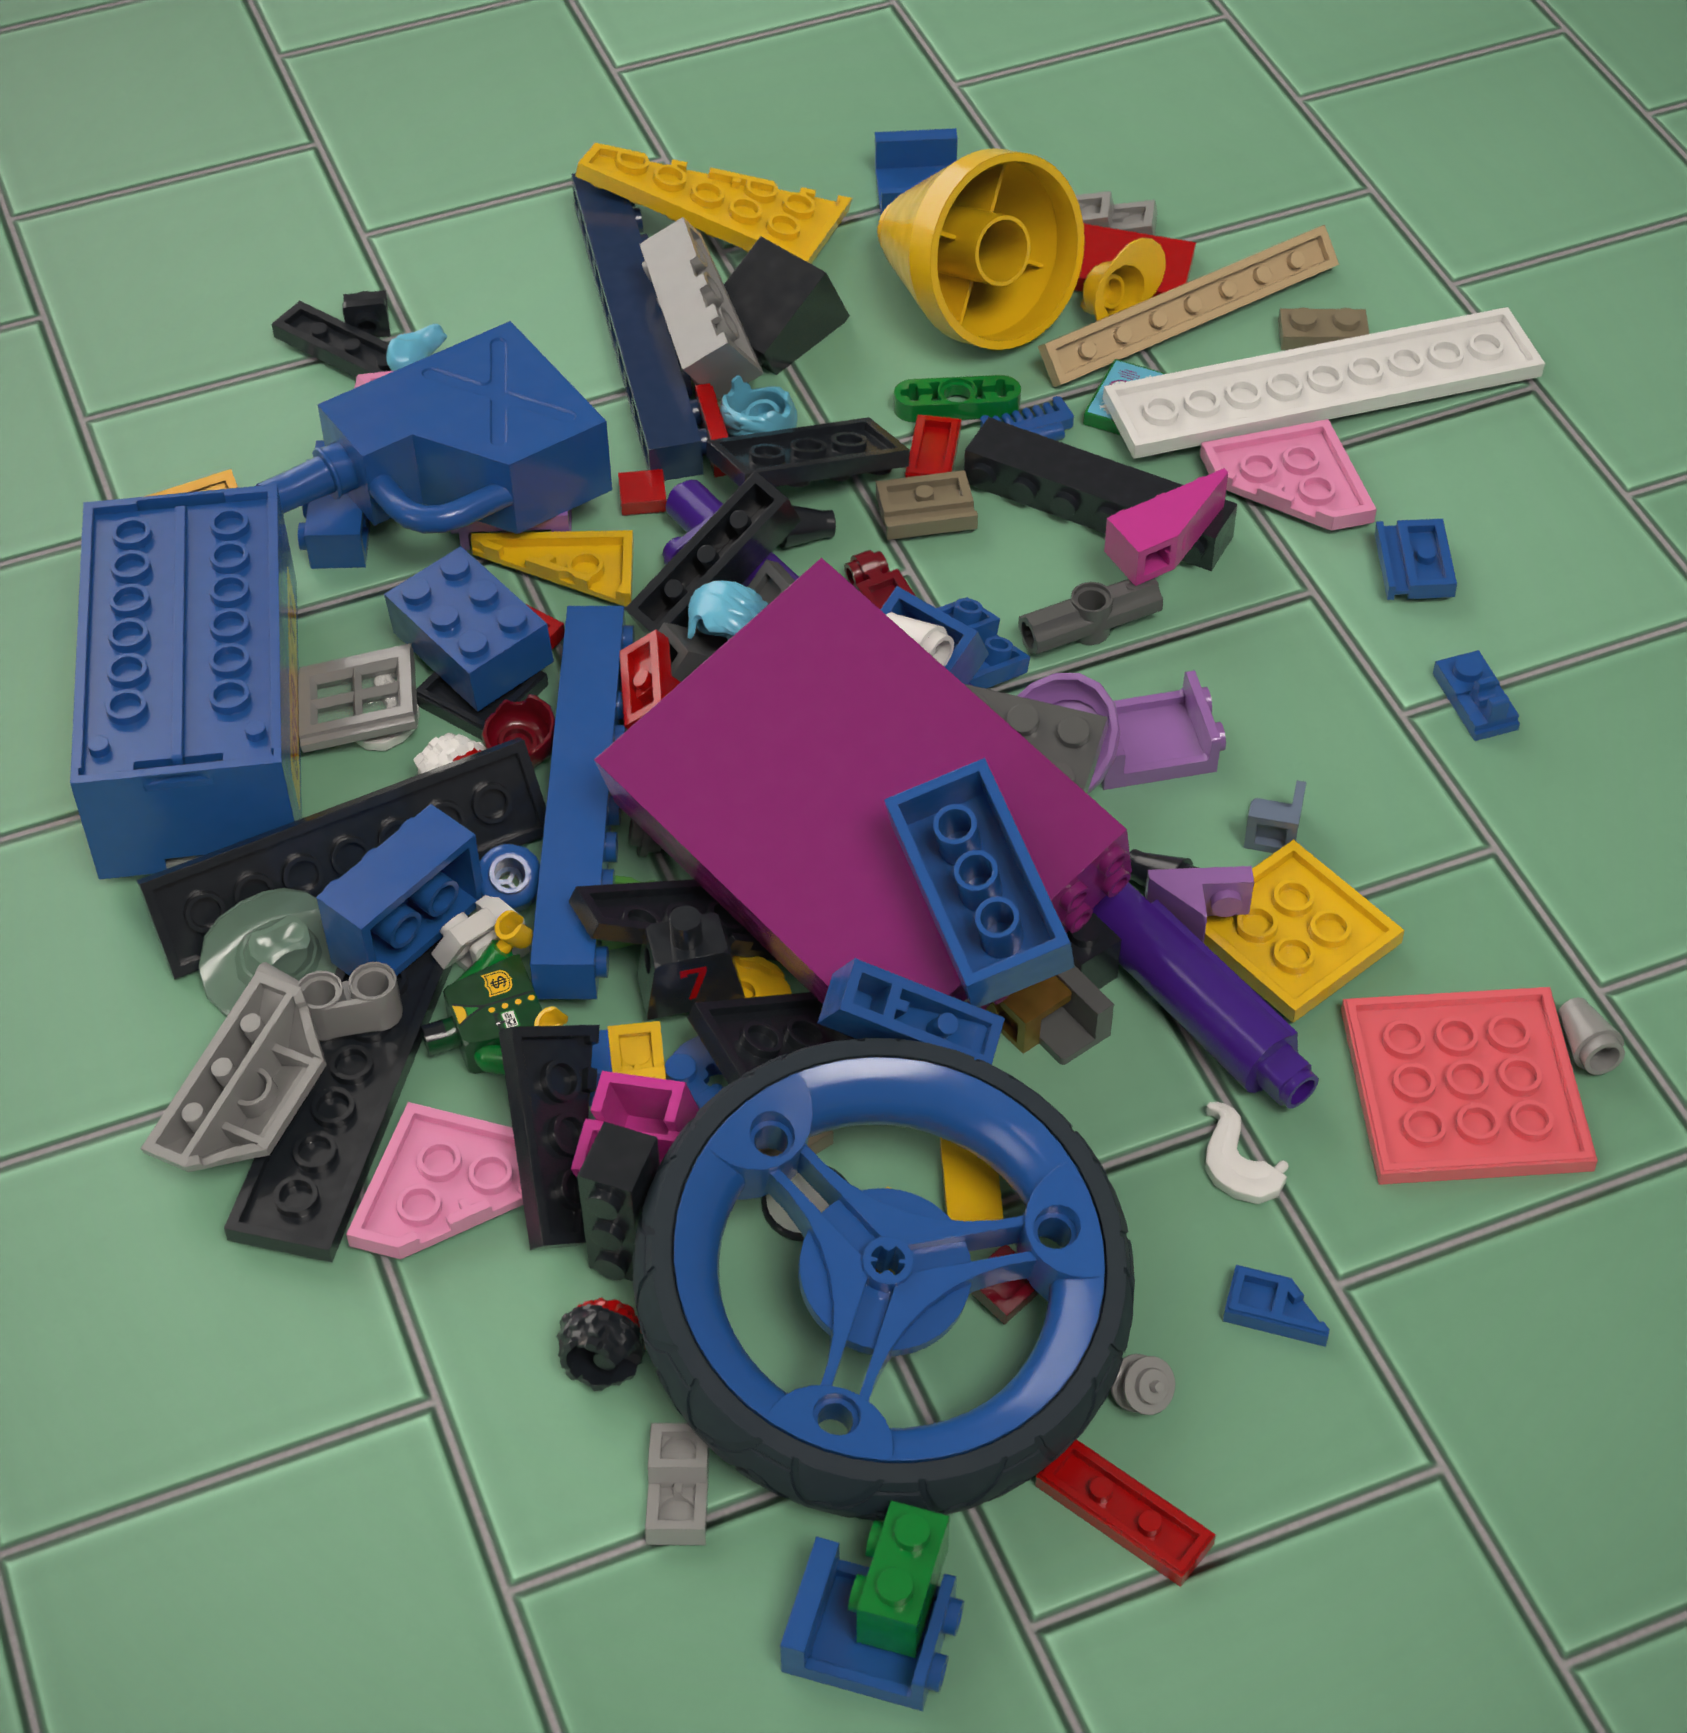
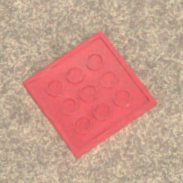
M1550 987L1343 999L1341 1014L1379 1185L1595 1171L1598 1160Z

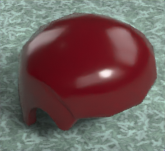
M529 694L525 700L519 702L505 699L498 706L495 713H492L485 721L481 735L484 746L488 749L520 737L525 741L533 768H535L552 755L555 717L551 706L536 695Z

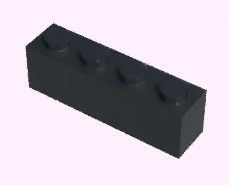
M754 471L630 602L625 610L646 634L656 629L659 630L664 622L688 627L689 602L695 590L713 581L723 580L742 584L801 521L799 515L784 494L758 472Z

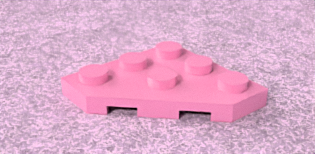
M1329 419L1201 443L1200 457L1208 473L1211 474L1223 468L1228 471L1226 490L1331 531L1374 523L1377 509Z
M408 1102L346 1233L349 1246L403 1259L524 1205L513 1128Z

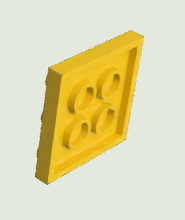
M1293 839L1252 868L1254 887L1249 914L1230 917L1207 916L1204 944L1245 983L1294 1023L1400 945L1405 930Z

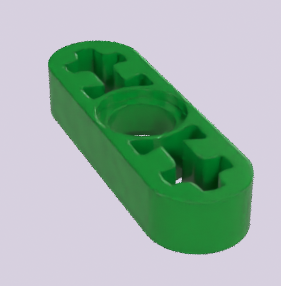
M1006 375L908 379L897 384L894 389V413L898 418L907 422H916L918 415L958 418L962 420L980 419L983 415H987L990 418L993 416L1002 418L1004 413L1012 416L1013 411H1019L1021 402L1020 383ZM952 395H961L968 399L964 402H952L946 398Z

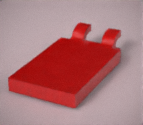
M1083 223L1085 237L1083 262L1074 291L1083 292L1084 282L1093 267L1103 262L1113 261L1122 249L1130 242L1139 238L1153 239L1161 245L1165 254L1166 268L1163 280L1152 297L1188 282L1195 256L1196 242Z

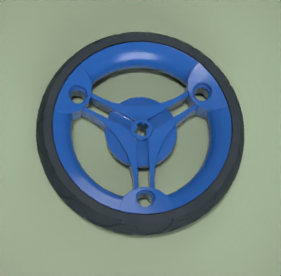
M861 1038L832 1041L805 1047L790 1054L776 1057L746 1072L720 1090L698 1110L696 1116L680 1131L667 1151L648 1189L637 1224L635 1251L633 1253V1289L637 1317L650 1359L654 1367L658 1368L656 1373L677 1411L685 1418L689 1426L703 1442L726 1463L734 1465L736 1470L746 1478L776 1495L789 1498L808 1508L838 1516L885 1521L891 1501L948 1515L974 1508L986 1501L1001 1497L1029 1481L1071 1446L1085 1431L1103 1405L1110 1392V1388L1118 1376L1123 1362L1122 1355L1127 1349L1133 1321L1135 1276L1132 1245L1126 1235L1128 1233L1127 1222L1114 1187L1110 1183L1102 1164L1078 1131H1073L1071 1123L1040 1094L1001 1069L983 1060H974L975 1057L957 1050L904 1039ZM862 1125H890L933 1134L968 1150L994 1169L1017 1193L1025 1205L1024 1215L987 1221L951 1220L936 1205L910 1192L889 1188L860 1190L824 1164L807 1145L808 1139L827 1131ZM759 1149H776L782 1153L778 1156H768L761 1153ZM797 1173L830 1205L822 1213L791 1181ZM769 1194L786 1211L804 1237L798 1265L800 1291L809 1313L816 1323L829 1335V1354L826 1370L820 1385H811L786 1393L757 1367L745 1352L731 1327L722 1300L719 1258L727 1220L736 1200L759 1198ZM1039 1237L1048 1238L1056 1242L1061 1248L1053 1249L1046 1247L1041 1243ZM1016 1244L1017 1254L971 1261L970 1251ZM1027 1278L1031 1286L1048 1301V1306L1037 1343L1015 1377L999 1393L969 1412L929 1425L889 1428L885 1418L869 1400L884 1367L892 1356L920 1351L941 1339L958 1321L970 1293L1002 1282ZM845 1347L872 1355L859 1395L847 1389L833 1386ZM829 1419L837 1420L847 1428L848 1433L844 1435L830 1434L822 1430L819 1424Z

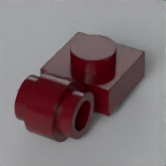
M867 550L851 556L850 562L844 564V571L848 582L879 609L885 604L896 586L916 596L898 569L889 572L888 563L881 551L873 553V551Z

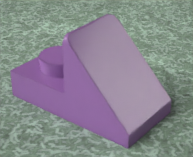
M1252 866L1148 870L1145 898L1150 903L1156 899L1159 900L1204 943L1207 916L1230 917L1249 914L1254 887Z

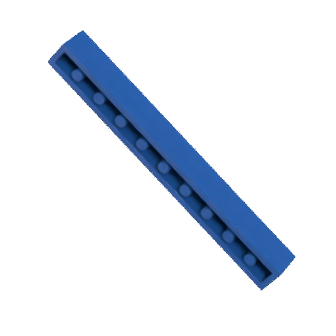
M567 606L530 959L532 985L538 999H597L599 978H608L609 975L608 946H602V940L590 938L568 901L576 886L615 884V870L608 869L609 862L618 861V833L611 832V827L620 826L621 808L615 803L594 759L627 731L624 725H620V720H624L620 650L635 642L634 625H626L624 606Z

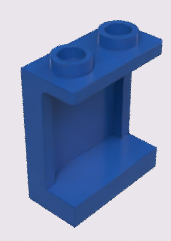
M816 1536L780 1644L781 1672L923 1712L929 1690L940 1692L944 1681L948 1655L940 1652L945 1635L956 1637L960 1626L965 1601L955 1598L957 1577L944 1573L941 1586H937L916 1658L857 1642L856 1612L849 1611L848 1604L857 1574L867 1576L870 1567L841 1560L839 1542Z

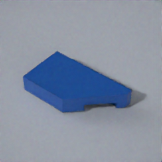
M1236 1265L1223 1322L1326 1347L1330 1331L1324 1321L1319 1322L1303 1300L1304 1294L1292 1278Z

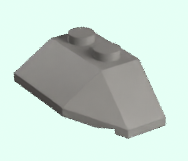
M260 971L255 973L140 1148L144 1154L187 1172L271 1154L327 1065L302 988Z

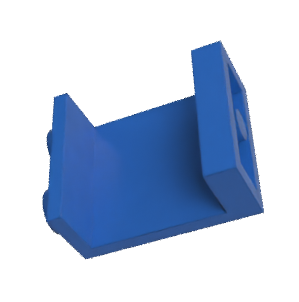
M956 128L875 132V174L880 217L885 208L899 195L957 161L958 138Z

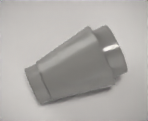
M1584 998L1570 999L1561 1006L1558 1014L1576 1065L1594 1075L1605 1074L1615 1069L1625 1056L1623 1036L1589 1005Z

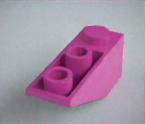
M1223 468L1207 476L1199 477L1188 484L1169 492L1161 493L1148 501L1107 517L1104 552L1135 586L1174 570L1224 507L1228 471Z

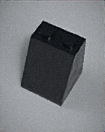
M761 236L724 283L760 367L776 375L839 328L850 317L825 271Z

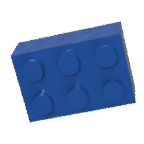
M462 546L384 594L393 633L405 644L411 643L413 651L477 712L554 662L547 623Z
M430 804L418 815L406 820L399 830L380 846L369 850L362 860L342 877L331 881L323 892L316 897L331 963L350 976L353 970L362 964L381 962L389 965L397 976L443 937L440 929L449 920L462 912H465L467 916L476 909L475 902L482 898L481 886L483 883L475 834Z

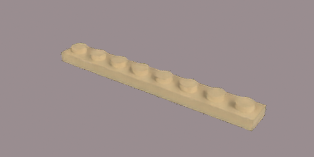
M1322 225L1038 346L1052 385L1056 387L1111 364L1114 359L1120 360L1335 267L1339 265L1326 227Z

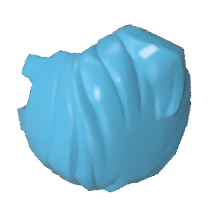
M736 375L731 381V390L727 395H723L720 404V412L728 437L797 427L798 415L789 392L784 391L780 386L751 389L747 382H743L740 375Z
M721 580L704 584L695 590L689 602L688 638L692 639L697 628L701 633L721 636L729 640L769 604L755 590L737 582Z

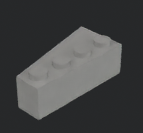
M682 217L640 243L639 245L645 259L642 262V267L654 285L657 301L666 320L682 370L691 377L694 384L710 383L714 388L716 398L720 400L723 395H727L731 390V381L736 375H740L743 382L749 383L764 374L701 233Z

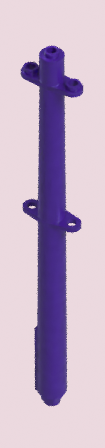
M692 479L679 483L669 493L666 502L667 514L687 533L682 537L671 539L665 545L662 553L665 565L723 505L698 480ZM771 552L741 585L749 586L766 559L780 563L795 581L799 576ZM1128 882L1117 895L1111 898L1106 895L1093 908V913L1122 939L1119 964L1248 1092L1256 1093L1264 1090L1280 1106L1285 1105L1289 1109L1301 1105L1312 1095L1318 1085L1319 1078L1312 1072L1311 1064L1298 1053V1032L1159 900L1156 899L1150 903Z

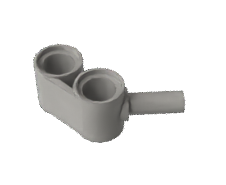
M267 962L261 963L255 973L260 971L302 988L319 1041L371 1031H384L396 1025L402 1017L403 1007L397 977L389 965L381 962H368L360 965L353 970L349 981L341 982L340 978L334 973L328 971H315L297 980Z

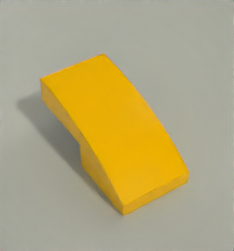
M660 1021L607 1026L612 1072L666 1079Z

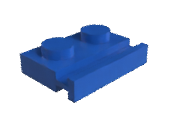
M1443 519L1397 520L1395 526H1384L1383 521H1376L1374 535L1387 600H1394L1395 595L1407 594L1408 599L1455 597L1457 581Z

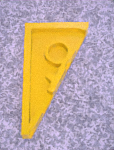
M633 530L521 532L519 534L513 532L471 533L472 554L624 607H627L632 601Z

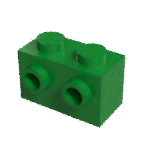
M891 1501L885 1521L875 1520L873 1522L866 1546V1556L873 1559L867 1576L857 1574L848 1604V1610L856 1612L857 1642L916 1658L948 1552L950 1516Z

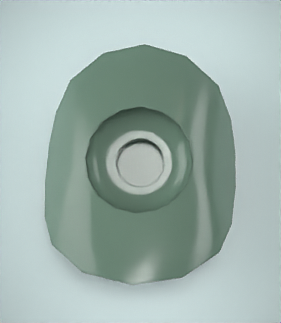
M288 888L263 891L240 901L218 917L204 936L198 969L207 999L225 1017L228 1016L253 978L256 969L263 962L269 963L297 980L315 971H328L335 974L337 966L331 963L316 897L306 891Z

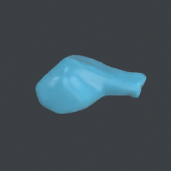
M437 323L415 332L398 335L388 344L386 360L391 371H395L432 355L446 340L447 335Z

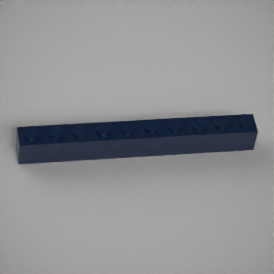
M572 173L574 208L647 470L663 469L664 481L703 475V456L707 455L708 435L705 428L698 429V426L701 425L700 409L697 399H689L692 396L690 376L680 369L682 367L663 312L658 304L654 285L642 267V262L645 259L639 244L648 239V234H640L643 233L640 208H633L636 207V204L608 190L597 188L591 183L575 177L576 173Z

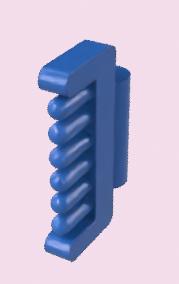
M1060 396L1053 397L1052 406L1048 402L1043 403L1042 409L1039 405H1034L1032 407L1033 413L1029 408H1024L1022 410L1023 416L1018 410L1012 412L1013 419L1008 413L1002 415L1004 423L1056 441L1064 439V430L1072 428L1074 425V415ZM981 416L980 428L983 426V424L989 416ZM998 416L992 417L993 419L1001 421V419Z

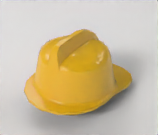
M1139 238L1130 242L1122 249L1113 261L1103 262L1093 267L1084 282L1083 300L1080 307L1086 313L1094 315L1098 321L1152 298L1163 280L1166 268L1165 254L1161 245L1151 238Z

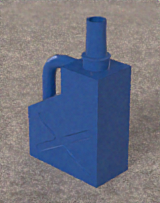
M509 321L317 404L325 446L314 448L312 459L256 484V486L277 484L283 514L329 494L334 499H340L342 495L348 494L374 526L391 518L409 530L420 533H446L478 521L519 534L612 491L607 421L526 336Z

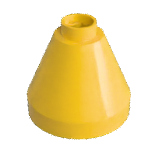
M996 148L970 153L899 195L885 208L878 223V240L886 259L929 321L951 339L991 350L1012 349L1040 336L1055 322L1066 307L1076 287L1082 267L1085 237L1083 218L1077 197L1067 179L1054 165L1045 159L1028 153Z

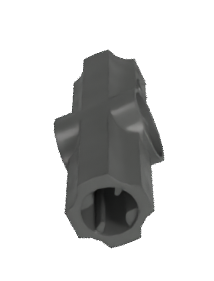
M1155 578L1137 586L1129 579L1109 586L1099 582H1085L1073 589L1071 599L1019 616L1018 628L1023 644L1030 654H1039L1073 641L1086 645L1100 644L1109 637L1111 628L1162 611L1163 597L1160 593L1159 583Z

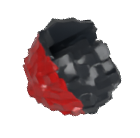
M601 1297L594 1301H584L583 1304H578L572 1311L562 1316L559 1322L560 1331L557 1334L560 1348L558 1356L560 1357L562 1369H566L565 1374L571 1380L577 1379L581 1383L590 1386L593 1391H602L611 1385L619 1386L624 1381L635 1376L638 1365L642 1363V1357L646 1352L638 1317L632 1306L624 1304L620 1300L613 1299L608 1301Z

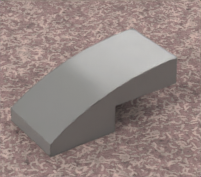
M1111 191L1076 195L1083 223L1155 235L1157 222L1155 200L1114 204Z
M651 1423L648 1457L649 1486L645 1524L646 1545H706L709 1446L697 1436L688 1423Z

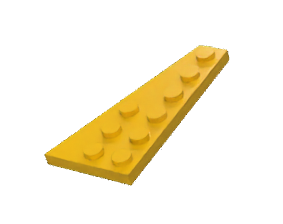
M596 142L578 162L575 177L587 181L597 188L608 190L628 199L634 204L645 206L666 215L671 220L677 221L684 217L694 228L703 231L708 236L724 240L742 248L746 252L750 251L761 236L810 264L813 263L849 212L852 198L838 195L837 201L815 197L816 190L804 187L800 188V192L778 189L777 184L772 180L711 167L709 174L688 170V162L672 159L671 165L649 161L645 153Z

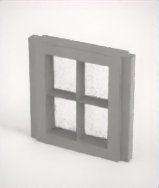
M411 643L299 667V738L303 753L417 729L416 673Z

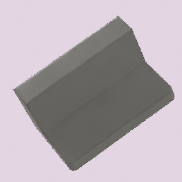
M1076 966L1056 975L1072 991L1071 1000L1041 1020L1039 1044L1061 1065L1069 1063L1111 1036L1114 1003Z

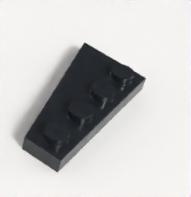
M695 879L576 886L568 901L591 939L642 945L644 929L648 925L669 921L670 913L679 906H692L700 914L710 912L719 914L734 956L751 958L758 956L767 960L778 961Z
M600 1025L515 1026L499 1031L530 1250L573 1247L586 1243L578 1178H576L571 1170L585 1118H589L590 1093L596 1091L597 1069L591 1067L592 1046L599 1043Z

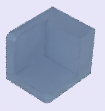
M1296 781L1292 804L1255 798L1251 801L1243 848L1275 853L1293 839L1296 841L1307 782Z

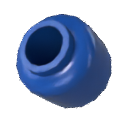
M501 844L490 849L481 858L482 897L485 895L499 897L517 913L528 909L537 900L540 863L538 858L528 848L517 844ZM509 875L508 879L500 880L503 876ZM514 877H516V879L519 882V885L517 887L512 882Z

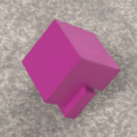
M602 1071L590 1110L596 1120L585 1118L571 1170L576 1178L604 1121L657 1137L659 1161L661 1163L680 1131L696 1116L699 1110L686 1082Z

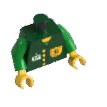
M512 910L503 912L495 923V933L500 940H492L478 961H475L454 983L448 985L443 990L448 1018L421 1026L422 1036L429 1056L459 1047L469 1072L473 1074L487 1072L505 1075L499 1031L515 1026H563L568 1022V1016L556 1007L549 1006L542 1010L520 954L513 955V947L518 949L526 948L531 945L533 940L532 929L522 924L524 921L523 916Z

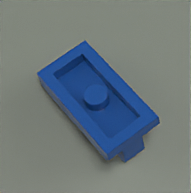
M1479 650L1435 661L1433 676L1474 741L1519 730V714Z

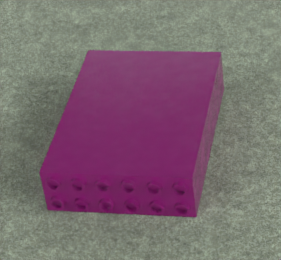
M820 558L594 759L615 803L822 1004L824 1003L832 974L854 958L970 1004L892 828L884 799L985 758L1066 933L1068 931L1075 933L1080 930L1091 918L1093 908L1106 895L1109 898L1117 895L1127 885L1131 877L1132 867L1127 829L823 558ZM1010 995L993 1001V1003L999 1004L1003 1002L1005 999H1007ZM988 1003V1004H986V1005H984V1006H981V1007H979V1008H982V1009L985 1010L991 1003Z

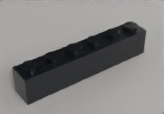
M988 417L965 449L964 470L969 485L1106 534L1107 517L1148 501L1161 493H1166L1183 486L1174 481ZM1225 500L1224 507L1181 561L1208 571L1213 570L1233 538L1237 503Z

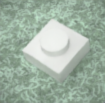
M484 907L470 917L465 912L456 915L440 929V933L444 937L431 953L443 969H446L468 955L472 944L494 930L497 919L487 907Z

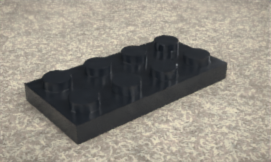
M870 417L707 440V458L739 487L754 471L758 472L774 487L783 485L805 487L810 484V481L823 479L845 481L850 479L851 475L862 473L884 475L890 473L895 468L909 467L910 449Z

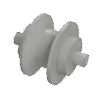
M1143 1354L1125 1356L1116 1381L1111 1387L1112 1396L1116 1403L1127 1411L1145 1415L1157 1414L1163 1411L1173 1398L1175 1392L1173 1371L1164 1360L1158 1357Z

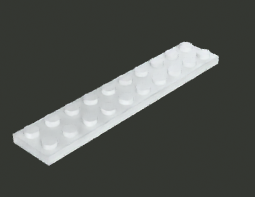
M1505 307L1104 386L1102 400L1133 459L1200 446L1202 442L1334 419L1542 377L1545 362L1510 309Z

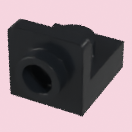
M386 290L343 294L344 303L342 307L346 323L377 338L391 336Z

